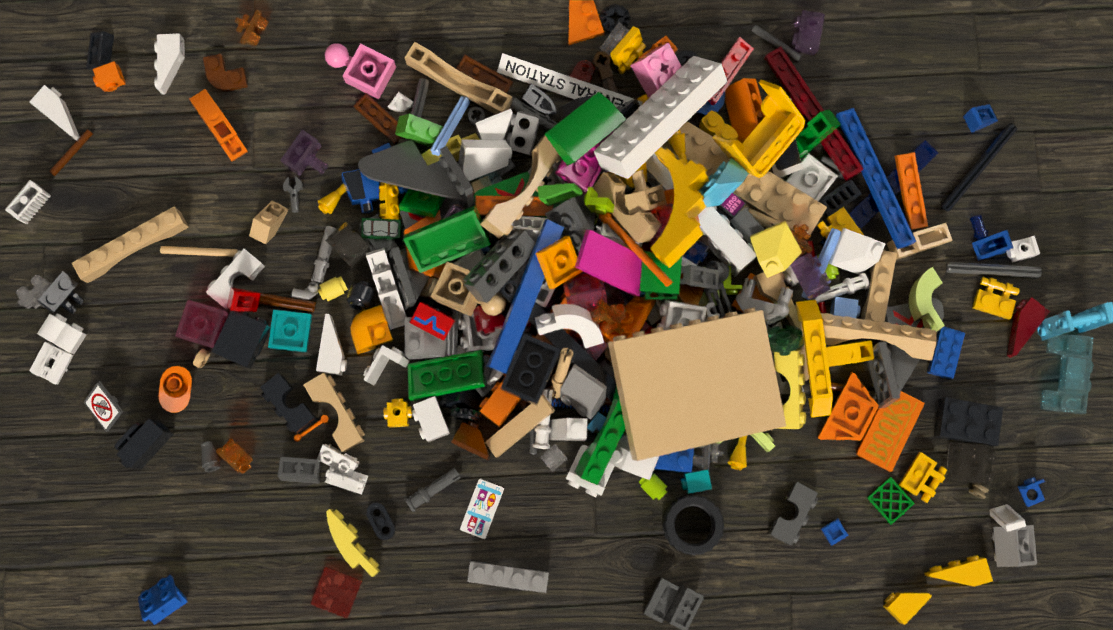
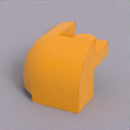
M382 305L364 310L352 320L350 330L357 354L376 349L377 345L393 340Z

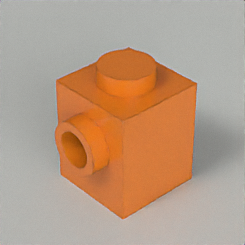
M115 61L93 69L95 74L93 76L94 83L104 92L114 91L117 87L126 84L121 68Z

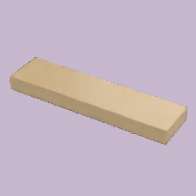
M542 395L537 406L530 404L485 443L497 458L555 410L546 397Z

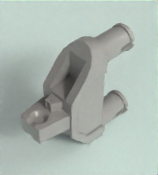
M745 278L741 294L736 296V301L743 312L744 309L754 307L756 311L763 310L766 325L773 324L788 315V304L793 290L789 288L785 290V287H781L777 303L773 304L753 299L752 294L757 282L753 279L749 281V278Z

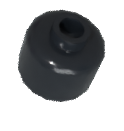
M365 281L353 283L347 296L349 306L358 311L369 308L374 296V290Z

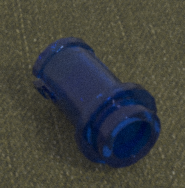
M982 215L970 218L975 232L974 238L981 240L989 237V231L985 228Z

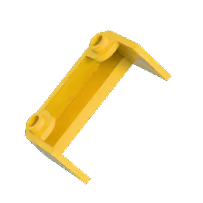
M760 80L759 84L768 94L761 104V110L765 117L746 140L741 143L736 139L728 141L716 135L712 137L727 157L733 158L748 173L758 178L763 177L803 130L805 125L803 116L782 87L764 80Z

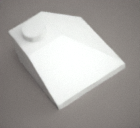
M506 110L477 122L476 129L480 140H506L512 127V110Z
M843 228L829 264L861 274L879 261L885 243Z
M626 434L619 440L609 463L624 471L650 480L659 456L640 461L632 460Z

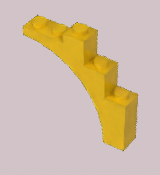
M660 147L655 154L671 174L675 196L669 222L660 238L651 247V250L661 262L670 268L703 235L699 228L701 224L695 218L706 208L703 202L704 197L699 190L709 179L706 175L707 170L702 164H696L692 160L686 164L681 158L679 160L676 159L669 149L664 150Z

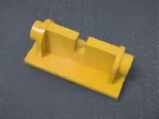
M380 183L379 200H385V203L380 204V217L382 219L399 220L398 186Z

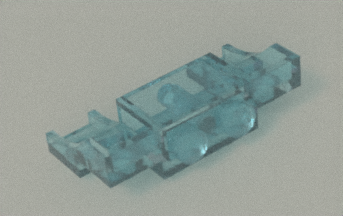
M1061 334L1048 339L1046 353L1062 356L1058 391L1042 390V410L1086 414L1088 392L1091 390V381L1089 380L1090 373L1093 370L1091 359L1094 337Z

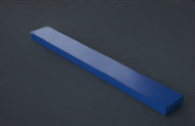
M852 108L837 113L836 118L841 124L840 127L852 153L863 167L862 175L897 250L914 244L916 242L915 237L855 109Z
M548 219L543 223L487 365L504 374L508 372L545 278L536 252L558 241L564 230V227Z

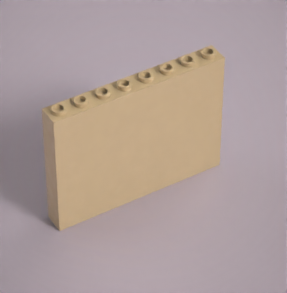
M755 307L744 309V313L737 315V311L725 313L726 317L720 319L719 315L707 317L706 322H701L700 319L688 321L689 325L682 326V323L670 325L668 330H663V327L651 329L652 333L649 334L640 331L632 333L633 337L626 338L625 335L613 337L614 341L608 342L632 460L640 461L786 426L763 310L756 311Z

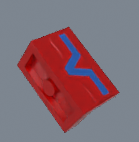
M420 302L409 323L444 341L451 327L454 326L456 319L424 302Z

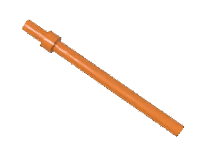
M610 212L598 214L599 219L604 224L607 223L666 287L672 284V280L614 221Z

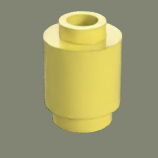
M340 276L320 284L318 292L322 300L327 299L329 302L343 295L344 291L348 289Z

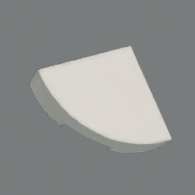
M398 92L389 104L388 109L395 112L406 111L413 106L414 102Z

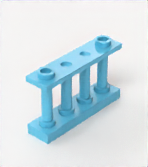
M1113 303L1101 304L1074 314L1073 317H1071L1070 311L1062 312L1044 319L1037 328V332L1043 341L1073 331L1075 327L1079 333L1113 323Z

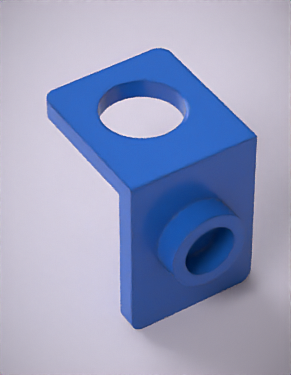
M1031 477L1024 480V484L1018 486L1027 507L1045 500L1038 485L1045 482L1044 479ZM1029 489H1034L1037 492L1035 500L1028 499L1027 491Z

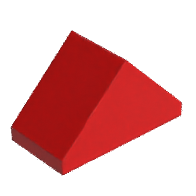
M231 287L227 307L232 311L257 312L261 293Z

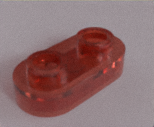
M588 60L580 61L570 77L589 83L594 74L593 64ZM582 67H587L588 71H582Z

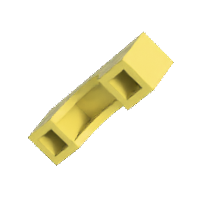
M777 349L774 351L775 371L786 377L791 389L788 401L782 405L786 426L776 429H800L806 423V412H803L806 395L802 391V385H805V374L802 373L805 356L802 354L801 349Z

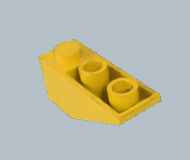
M872 340L855 341L826 347L829 367L874 360Z
M978 555L967 557V561L961 563L960 560L949 562V566L944 568L941 565L929 568V572L924 573L928 577L969 586H978L993 581L986 558L979 557Z

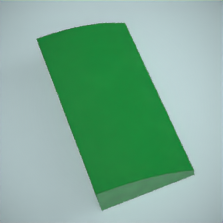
M597 92L544 135L568 166L587 153L625 122L626 119L611 101L600 92Z
M476 206L407 233L403 238L420 273L491 244L486 229L480 225L482 219Z

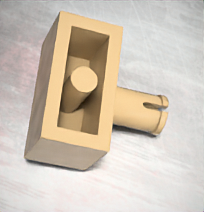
M643 170L632 174L635 190L633 193L624 195L625 206L629 214L667 204L662 185L647 187Z

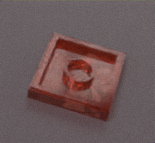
M325 567L311 605L348 618L362 580Z

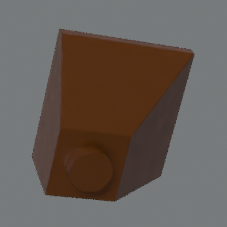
M470 421L467 424L462 422L451 443L489 461L490 455L482 432L478 430L479 426Z

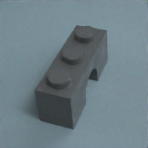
M793 482L785 500L794 505L795 515L790 520L776 517L768 535L787 545L792 546L793 543L796 544L801 535L799 533L801 526H805L809 519L807 514L810 508L813 509L818 501V498H816L818 493L798 482Z

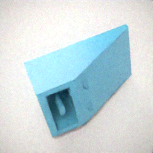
M733 158L727 163L723 161L716 169L717 171L708 177V182L699 190L704 197L703 202L706 207L721 205L748 176L749 173Z

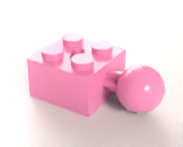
M338 43L330 45L325 51V60L330 66L334 68L347 67L343 74L347 84L377 99L380 98L396 69L394 60L362 44L359 45L353 57L349 56L345 46Z
M669 43L655 48L630 65L648 97H651L682 67Z

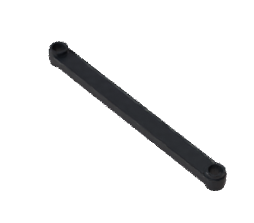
M508 280L500 289V292L512 304L519 285L513 280ZM507 283L512 284L514 287L511 295L505 292L504 288ZM535 302L528 321L537 329L535 318L547 313ZM564 329L542 334L555 347L561 350L568 348L567 355L571 349L573 351L571 363L573 365L576 364L607 386L606 397L613 402L616 381Z

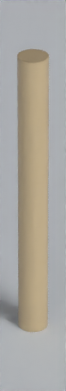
M161 246L160 248L161 254L234 257L238 252V249Z

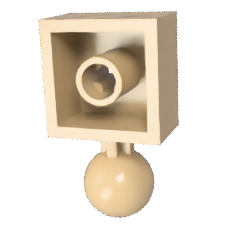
M449 262L446 263L431 295L437 303L472 316L477 303L481 304L483 311L488 315L495 316L504 311L506 299L499 291L488 303L477 301L464 285L465 281L463 279L469 274L470 270Z

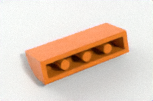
M743 78L728 86L724 91L731 125L738 134L737 140L741 143L746 140L765 117L761 110L762 99L757 81L751 78Z

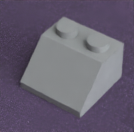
M412 317L405 318V356L409 360L446 357V338L443 341L409 323Z
M575 364L560 389V398L564 404L573 406L581 416L592 419L605 404L607 386Z
M1026 525L1025 527L1008 532L1002 526L993 527L992 537L995 542L994 559L997 567H1021L1037 564L1034 525Z

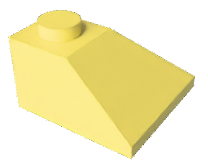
M786 221L750 236L759 264L767 278L785 271L802 253Z

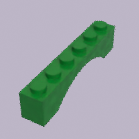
M617 384L607 418L593 443L582 454L574 471L581 479L596 485L599 484L625 430Z

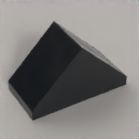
M475 389L441 395L440 407L452 409L458 407L478 411L481 395Z

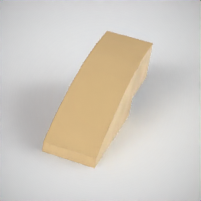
M943 223L913 232L916 242L912 245L897 250L894 241L891 240L887 243L890 252L897 253L896 260L953 240L947 224Z

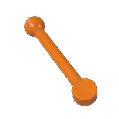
M323 415L321 420L308 429L294 435V441H300L301 437L322 423H327L329 421L328 416Z

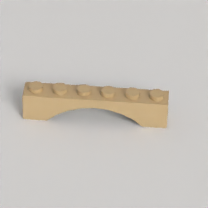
M414 42L405 56L408 66L456 93L468 97L469 100L495 115L510 109L509 107L513 101L512 96L496 87L481 83L463 74L418 43Z
M545 135L532 150V170L524 190L516 198L505 203L496 204L480 224L498 239L504 234L507 236L514 227L511 225L513 221L520 219L524 213L522 211L525 205L528 206L534 199V196H532L534 191L538 192L537 187L543 186L545 183L542 181L544 177H549L553 172L554 168L552 165L562 159Z
M172 207L72 262V265L79 278L89 283L104 275L115 264L132 253L150 244L172 237L189 228L181 212L176 207Z
M764 272L753 277L757 282L756 286L760 294L770 299L773 303H777L781 287H785V290L789 288L784 283L785 276L783 272L768 278ZM790 298L788 304L789 313L786 318L793 332L794 349H801L802 354L805 356L802 373L805 374L806 381L809 379L802 322L798 321L796 305H794Z
M821 313L826 345L834 346L852 339H877L901 348L912 358L932 361L936 346V330Z

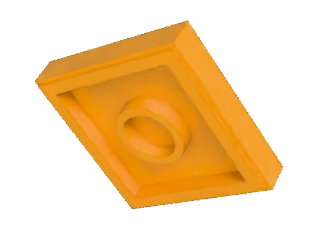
M565 236L536 252L549 289H554L583 272L575 267L578 257L570 236Z

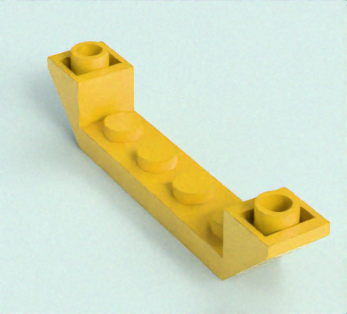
M816 300L796 302L798 321L802 322L811 398H808L811 417L831 415L833 395L823 319Z

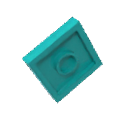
M273 310L268 348L307 353L312 314Z

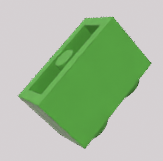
M406 114L399 116L395 135L409 140L412 139V141L425 146H432L442 130V126L415 115Z

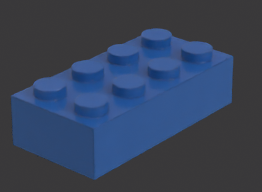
M943 327L937 332L936 346L927 373L949 380L954 378L965 336L964 332Z

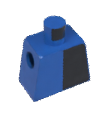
M360 170L342 172L341 178L351 204H360L362 213L373 212L372 202L379 199V182L367 178Z

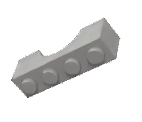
M471 561L467 582L546 593L549 572Z

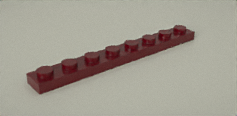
M782 47L765 55L764 59L807 123L821 111H824ZM837 129L821 141V144L845 180L862 172L863 167Z

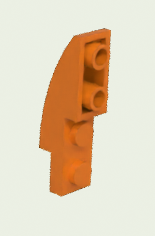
M206 89L189 98L231 162L248 152Z

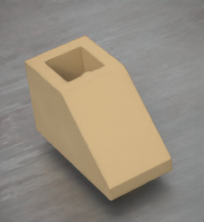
M271 201L253 218L249 236L267 244L275 236L288 209L279 203Z

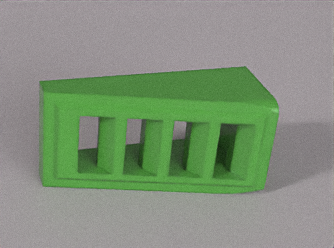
M574 183L537 187L539 199L547 206L583 194L582 190Z

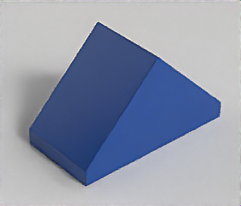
M990 104L973 107L963 116L971 133L998 121Z
M1008 230L972 243L978 261L1006 253L1014 248Z

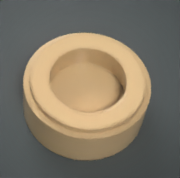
M204 348L201 349L196 355L193 365L202 368L207 363L210 352Z

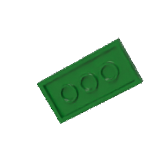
M482 350L407 364L408 398L410 401L485 387Z

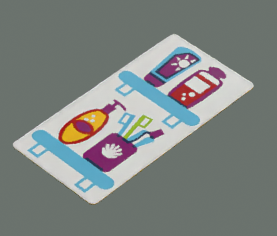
M479 479L460 530L485 539L504 488Z

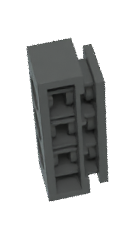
M514 229L507 236L504 234L463 279L465 281L464 285L477 301L488 303L531 256L535 242L525 230Z

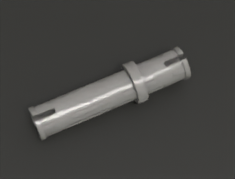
M325 226L317 260L314 261L315 268L311 279L312 282L322 284L324 281L326 269L330 265L328 263L338 230L334 227Z

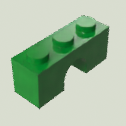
M830 110L821 111L807 123L808 127L796 137L800 159L841 125Z

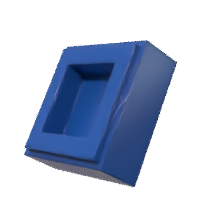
M835 519L821 528L831 546L849 536L839 519Z

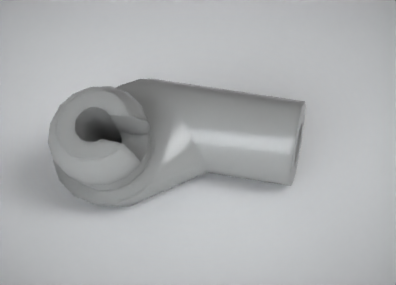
M310 282L309 286L304 290L294 288L292 298L312 299L319 293L318 283Z

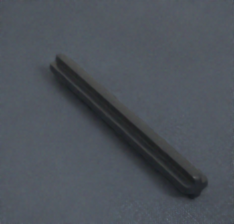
M1010 123L1005 127L941 204L945 211L948 212L953 208L1017 131L1016 126Z

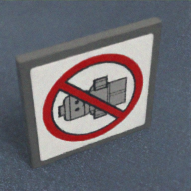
M100 381L97 382L84 401V404L106 432L111 429L123 413V410L117 404L119 402L117 398L111 396Z

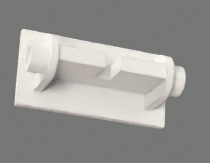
M323 444L317 458L349 477H352L354 470L360 463L357 461V458L346 453L344 455L341 454V450L333 447L331 444Z
M330 467L326 472L327 478L325 483L362 494L368 476L354 471L352 477H349Z

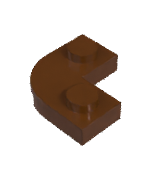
M222 54L203 57L206 76L212 86L225 92L248 87L243 67L226 71Z

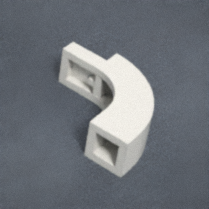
M572 304L553 305V313L543 314L535 318L539 335L568 328L577 331L581 335L585 348L604 343L597 320L588 310Z

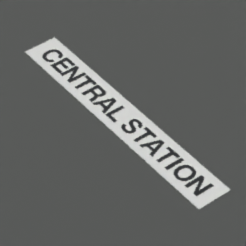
M502 53L497 72L572 99L592 96L600 92L615 107L633 100V98Z

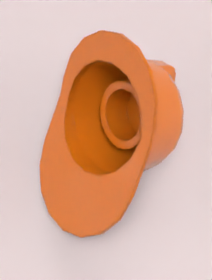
M172 366L164 371L160 379L159 403L163 409L171 413L184 410L190 400L192 378L189 371L184 367Z

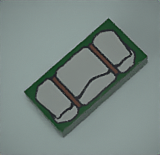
M362 218L361 238L400 240V220Z

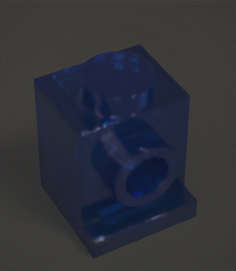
M697 240L682 256L697 265L699 261L703 262L708 255L706 252L708 246ZM690 249H696L697 253L692 255Z

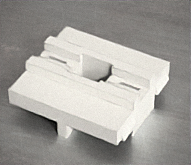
M44 342L29 371L58 385L65 371H68L67 367L74 355L49 342ZM53 358L55 359V362L53 366L50 368L48 367V363Z

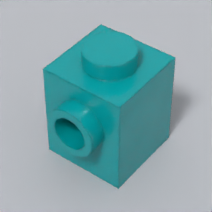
M708 470L683 474L684 478L681 479L682 489L686 490L687 494L712 489Z

